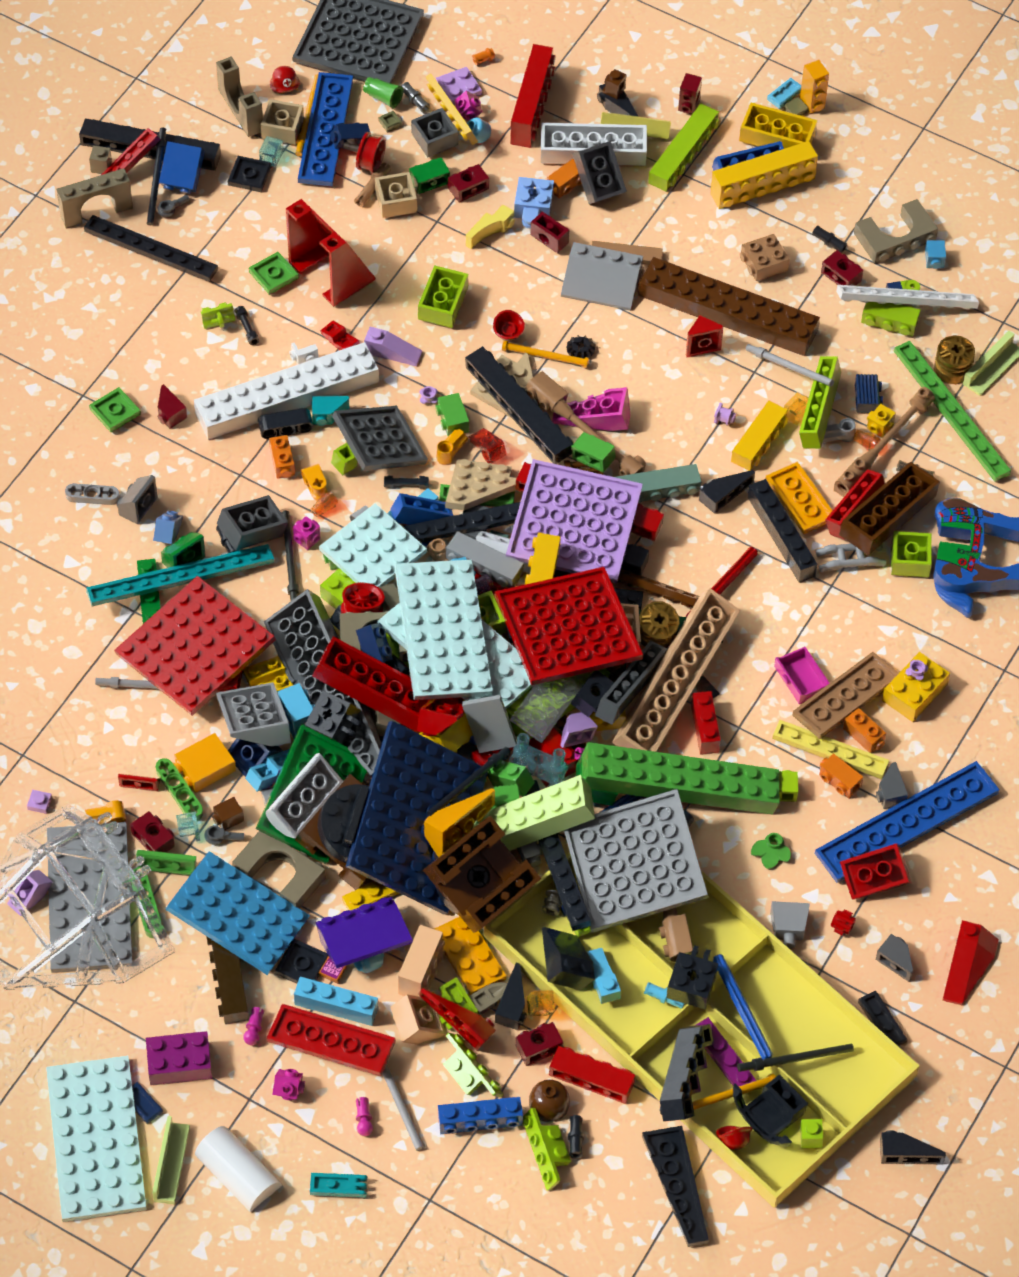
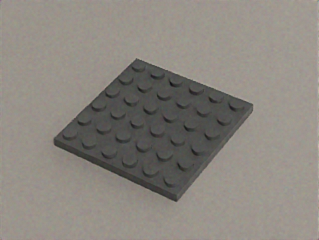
M320 0L292 56V62L336 74L353 75V78L363 81L370 77L392 84L423 18L424 9L390 0Z

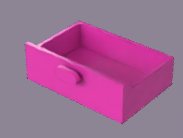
M805 646L782 657H775L774 667L798 704L804 703L830 684Z

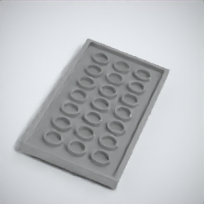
M126 822L105 823L94 826L78 825L47 828L48 878L53 881L48 889L51 973L133 967Z

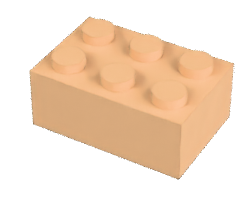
M423 925L419 926L398 974L399 995L420 997L418 993L422 988L430 991L431 978L435 979L438 971L436 966L439 961L442 962L445 955V950H443L445 946L443 932Z

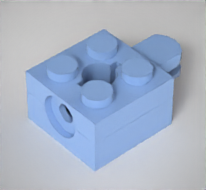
M519 177L514 203V218H522L524 227L531 229V221L542 211L550 216L554 180Z

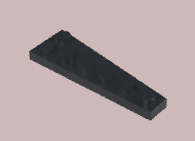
M683 1126L642 1132V1139L687 1247L708 1244L709 1238Z

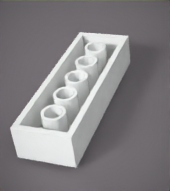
M541 123V163L566 164L571 159H574L572 153L611 141L618 165L646 166L647 125Z

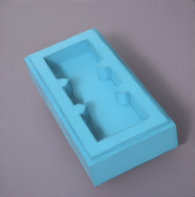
M789 78L767 96V100L781 109L784 104L801 93V85L794 79Z

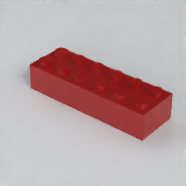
M533 44L511 119V145L531 148L532 142L536 141V128H540L541 118L539 117L543 115L545 108L543 103L547 102L548 99L547 89H551L552 79L550 78L555 75L556 67L553 65L555 64L556 55H553L554 47Z
M334 636L327 645L312 677L414 731H417L420 708L431 700H414L411 677Z

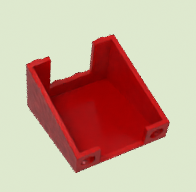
M299 199L286 208L289 263L301 274L329 256L331 288L322 293V296L333 307L376 280V277L348 243L304 200Z

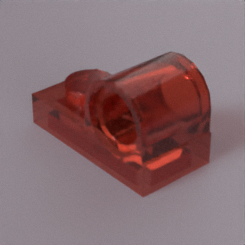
M485 428L469 436L470 442L481 449L482 456L487 463L492 464L506 456L507 453L503 440Z

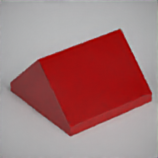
M699 315L687 333L686 358L720 351L722 347L723 326Z

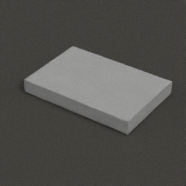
M501 695L463 701L462 706L479 753L517 746L518 742Z

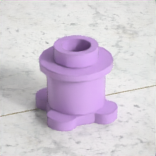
M720 402L714 414V423L717 424L718 421H721L729 426L730 423H734L736 413L734 408L722 407L723 403Z

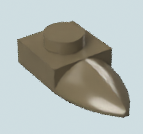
M499 982L487 985L469 996L479 1015L497 1005V1001L502 998L507 983Z

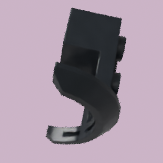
M779 1074L765 1085L761 1095L746 1106L742 1097V1090L736 1083L733 1086L734 1102L750 1127L771 1144L782 1147L790 1146L792 1141L786 1135L783 1137L778 1135L805 1113L808 1103Z

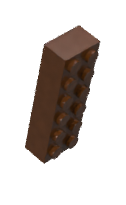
M909 462L842 521L839 535L869 556L892 536L894 531L901 528L936 497L940 481L914 463Z

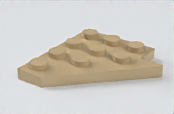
M527 353L517 363L502 354L496 360L505 367L509 375L514 376L520 387L526 388L527 383L533 378ZM479 382L471 388L470 395L510 417Z
M457 459L445 508L464 511L515 491L516 478L511 477L512 466Z

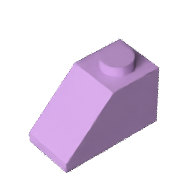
M582 712L569 715L563 728L560 746L565 748L591 741L598 726L590 717H587Z
M40 870L25 872L7 904L17 914L23 916L44 898L53 881Z

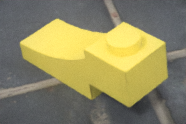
M502 204L493 215L486 212L466 234V247L472 249L486 237L498 232L504 233L508 228H511L515 222L514 210Z

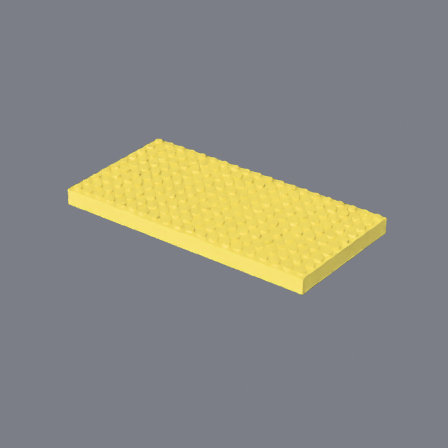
M569 853L566 855V857L572 870L575 881L577 883L578 889L580 891L572 858ZM701 870L709 898L676 907L677 914H685L692 947L694 945L699 947L696 957L703 959L706 949L711 950L709 961L713 962V957L722 954L773 1053L772 1058L850 1043L854 1046L853 1052L765 1067L764 1070L760 1071L749 1070L756 1081L766 1078L772 1073L776 1077L780 1074L808 1103L804 1115L778 1135L779 1137L786 1135L792 1141L790 1146L782 1147L771 1144L754 1130L750 1134V1142L744 1148L730 1150L716 1135L717 1129L730 1125L750 1127L738 1111L734 1097L695 1109V1116L680 1120L775 1208L916 1078L920 1065ZM550 871L541 876L542 879L484 927V937L512 964L520 963L521 972L620 1065L635 1074V1079L659 1101L679 1029L694 1026L709 1017L743 1063L751 1062L755 1058H761L718 971L706 1009L689 1004H684L683 1008L680 1009L666 1002L663 1004L660 1002L661 1000L644 994L648 982L664 989L668 987L676 963L671 961L670 957H665L663 945H667L666 938L661 939L659 927L663 926V912L597 932H589L578 937L586 951L603 948L608 964L616 976L621 990V999L601 1004L592 982L582 990H577L550 983L547 980L542 928L547 927L576 935L574 931L572 932L566 916L564 917L561 908H559L558 916L548 915L542 911V907L545 905L544 900L547 897L546 891H557ZM706 1050L707 1068L698 1071L701 1092L691 1095L692 1102L733 1089L732 1084ZM764 1087L742 1094L746 1106L762 1094ZM801 1119H822V1148H801Z

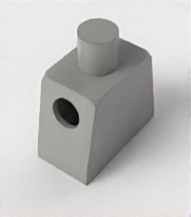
M772 901L770 916L774 936L779 940H784L783 944L789 949H793L796 947V940L801 941L804 938L810 903Z

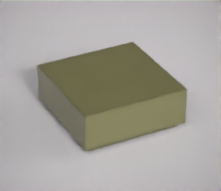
M799 97L784 104V109L787 112L800 116L808 112L809 109Z
M394 111L378 117L379 123L386 132L402 126V121Z

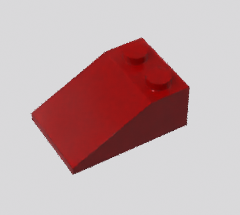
M897 843L840 861L852 900L912 883L901 847Z

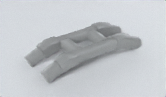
M851 543L830 544L815 550L817 557L836 552L838 554L839 560H832L819 565L821 573L844 567L864 565L885 567L886 565L885 559L872 556L865 558L864 552ZM881 544L876 549V551H882L883 544ZM856 550L857 559L846 560L845 551Z

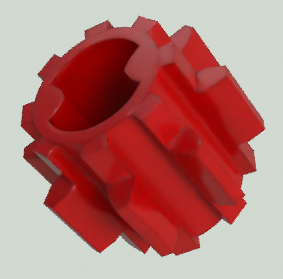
M845 909L843 911L838 910L830 926L835 928L833 932L840 935L844 933L850 934L856 918L852 917L853 913Z

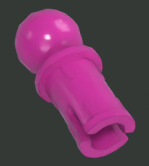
M259 1007L251 1009L249 1023L246 1024L248 1030L244 1033L243 1040L247 1045H255L259 1041L258 1032L262 1030L261 1022L265 1012L263 1009L260 1011Z
M359 1097V1099H356V1121L359 1122L357 1132L361 1136H368L373 1131V1126L370 1122L372 1115L369 1112V1098Z

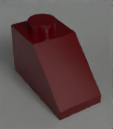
M164 384L161 385L157 417L161 424H165L171 429L187 418V409Z

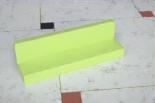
M1008 330L965 373L963 381L965 387L981 396L1019 358V346L1013 343L1015 335L1013 332Z
M167 1116L152 1193L154 1202L175 1205L190 1125L173 1123L172 1116Z

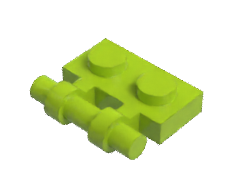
M457 977L439 987V991L442 994L441 997L474 1013L478 1012ZM440 1016L439 1020L441 1023L445 1024L448 1030H451L452 1027Z

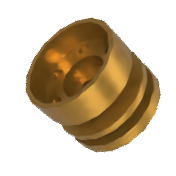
M957 335L945 337L940 341L935 357L934 372L941 381L955 385L963 383L965 373L974 363L975 347L973 343L967 338Z
M654 601L647 604L642 609L639 617L640 643L645 647L652 640L663 647H667L673 641L679 626V615L676 609L663 601Z

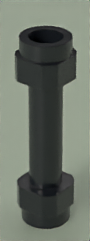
M238 306L234 311L247 333L246 339L250 345H256L259 343L257 332L253 331L247 318L248 312L244 306Z
M393 475L384 476V487L393 488V485L419 486L420 489L429 488V477L393 478Z

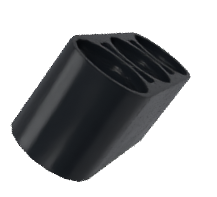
M307 408L265 414L258 418L260 434L264 439L306 433L314 427L310 410Z

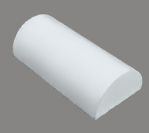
M317 753L266 811V816L270 823L282 834L296 838L325 804L327 799L343 783V780L324 757Z
M219 1126L212 1130L196 1148L195 1156L249 1212H252L282 1186L281 1182L226 1126Z

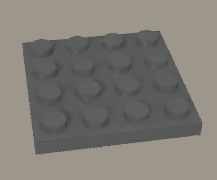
M397 405L334 411L332 417L363 471L426 465L428 458Z

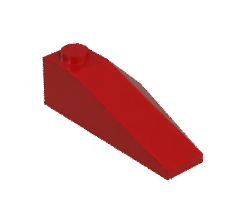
M463 698L431 699L420 708L417 731L423 732L425 736H435L463 716Z
M551 725L527 741L535 773L546 788L575 773L576 765L579 761L575 759L576 752L571 746L565 748L560 746L562 736Z
M962 920L942 1001L962 1006L980 977L985 973L989 964L994 960L999 939L984 926Z
M424 988L419 991L418 995L476 1051L495 1033V1025L490 1019H484L482 1016Z

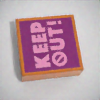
M328 956L319 972V976L338 983L347 965L336 969Z

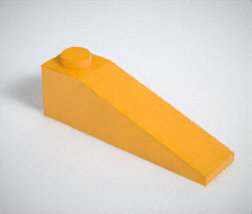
M491 788L438 810L432 816L427 817L424 821V836L438 857L470 832L476 821L480 822L495 805V790Z

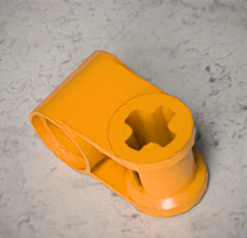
M316 464L301 469L303 481L307 485L312 498L318 501L325 499L328 495L327 483L320 465Z

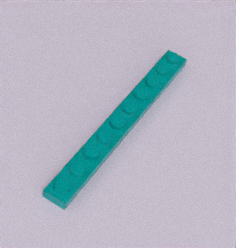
M269 544L86 587V593L91 607L189 584L197 576L205 580L274 563V556Z

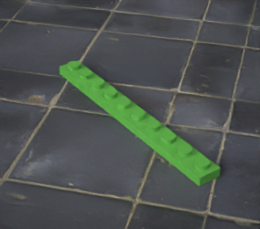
M909 340L896 346L894 353L918 384L933 392L935 396L933 403L993 481L996 482L1010 475V468L912 342Z

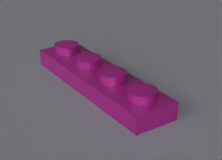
M709 1017L696 1024L711 1025L714 1044L704 1047V1049L732 1086L736 1083L739 1087L756 1081L749 1070L738 1071L737 1064L743 1062Z

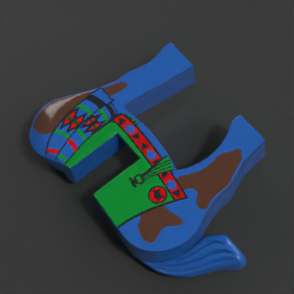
M948 498L938 503L935 508V518L937 520L939 536L970 540V545L940 541L933 574L935 589L939 597L947 605L959 611L966 618H970L973 615L974 600L967 595L968 593L1019 590V563L1006 567H994L980 562L984 534L1019 542V517H1009L1001 513L990 512L961 498Z

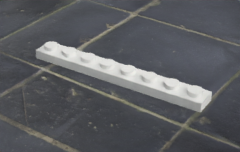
M837 285L836 290L840 299L846 302L856 300L863 303L871 301L879 304L894 303L896 305L945 306L946 308L961 307L966 310L971 308L978 309L979 305L976 296L967 293Z

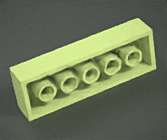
M579 775L493 808L480 822L491 816L506 834L500 840L511 851L595 819L591 788L584 778ZM476 821L474 823V827H476L480 822Z

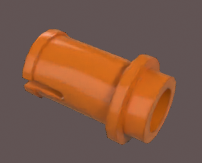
M486 48L485 51L473 54V62L475 65H478L488 60L492 61L495 58L493 49Z

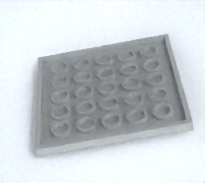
M677 789L596 813L595 819L564 830L582 899L592 925L590 929L592 933L709 898Z

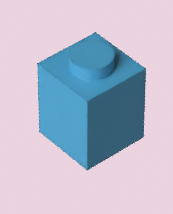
M927 240L925 248L926 268L939 269L945 267V240Z

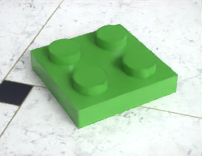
M278 251L248 268L249 273L268 295L299 279L298 273Z
M120 387L89 405L90 411L110 433L141 415L140 409Z

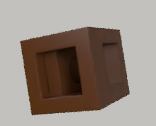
M616 69L611 71L605 78L604 83L606 86L602 93L618 99L626 89L627 74Z

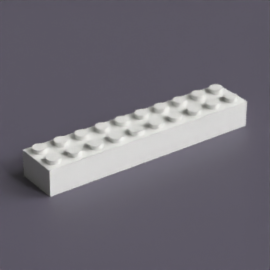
M364 342L194 399L195 414L207 439L210 440L258 424V418L262 415L311 406L312 396H340L379 382V369Z

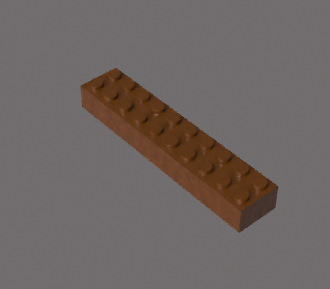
M656 257L652 258L639 282L638 296L695 317L701 315L721 324L725 328L802 356L806 355L819 329V316Z

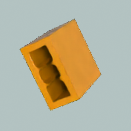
M216 733L174 754V766L179 773L183 774V779L189 788L192 787L195 793L236 771L235 760Z

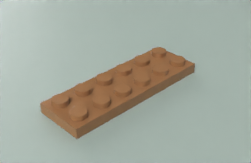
M871 652L793 710L792 716L816 737L821 739L845 721V718L858 708L861 709L881 694L884 688L899 673L876 653Z

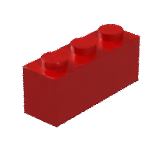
M712 692L692 693L691 709L700 755L719 753L721 740Z

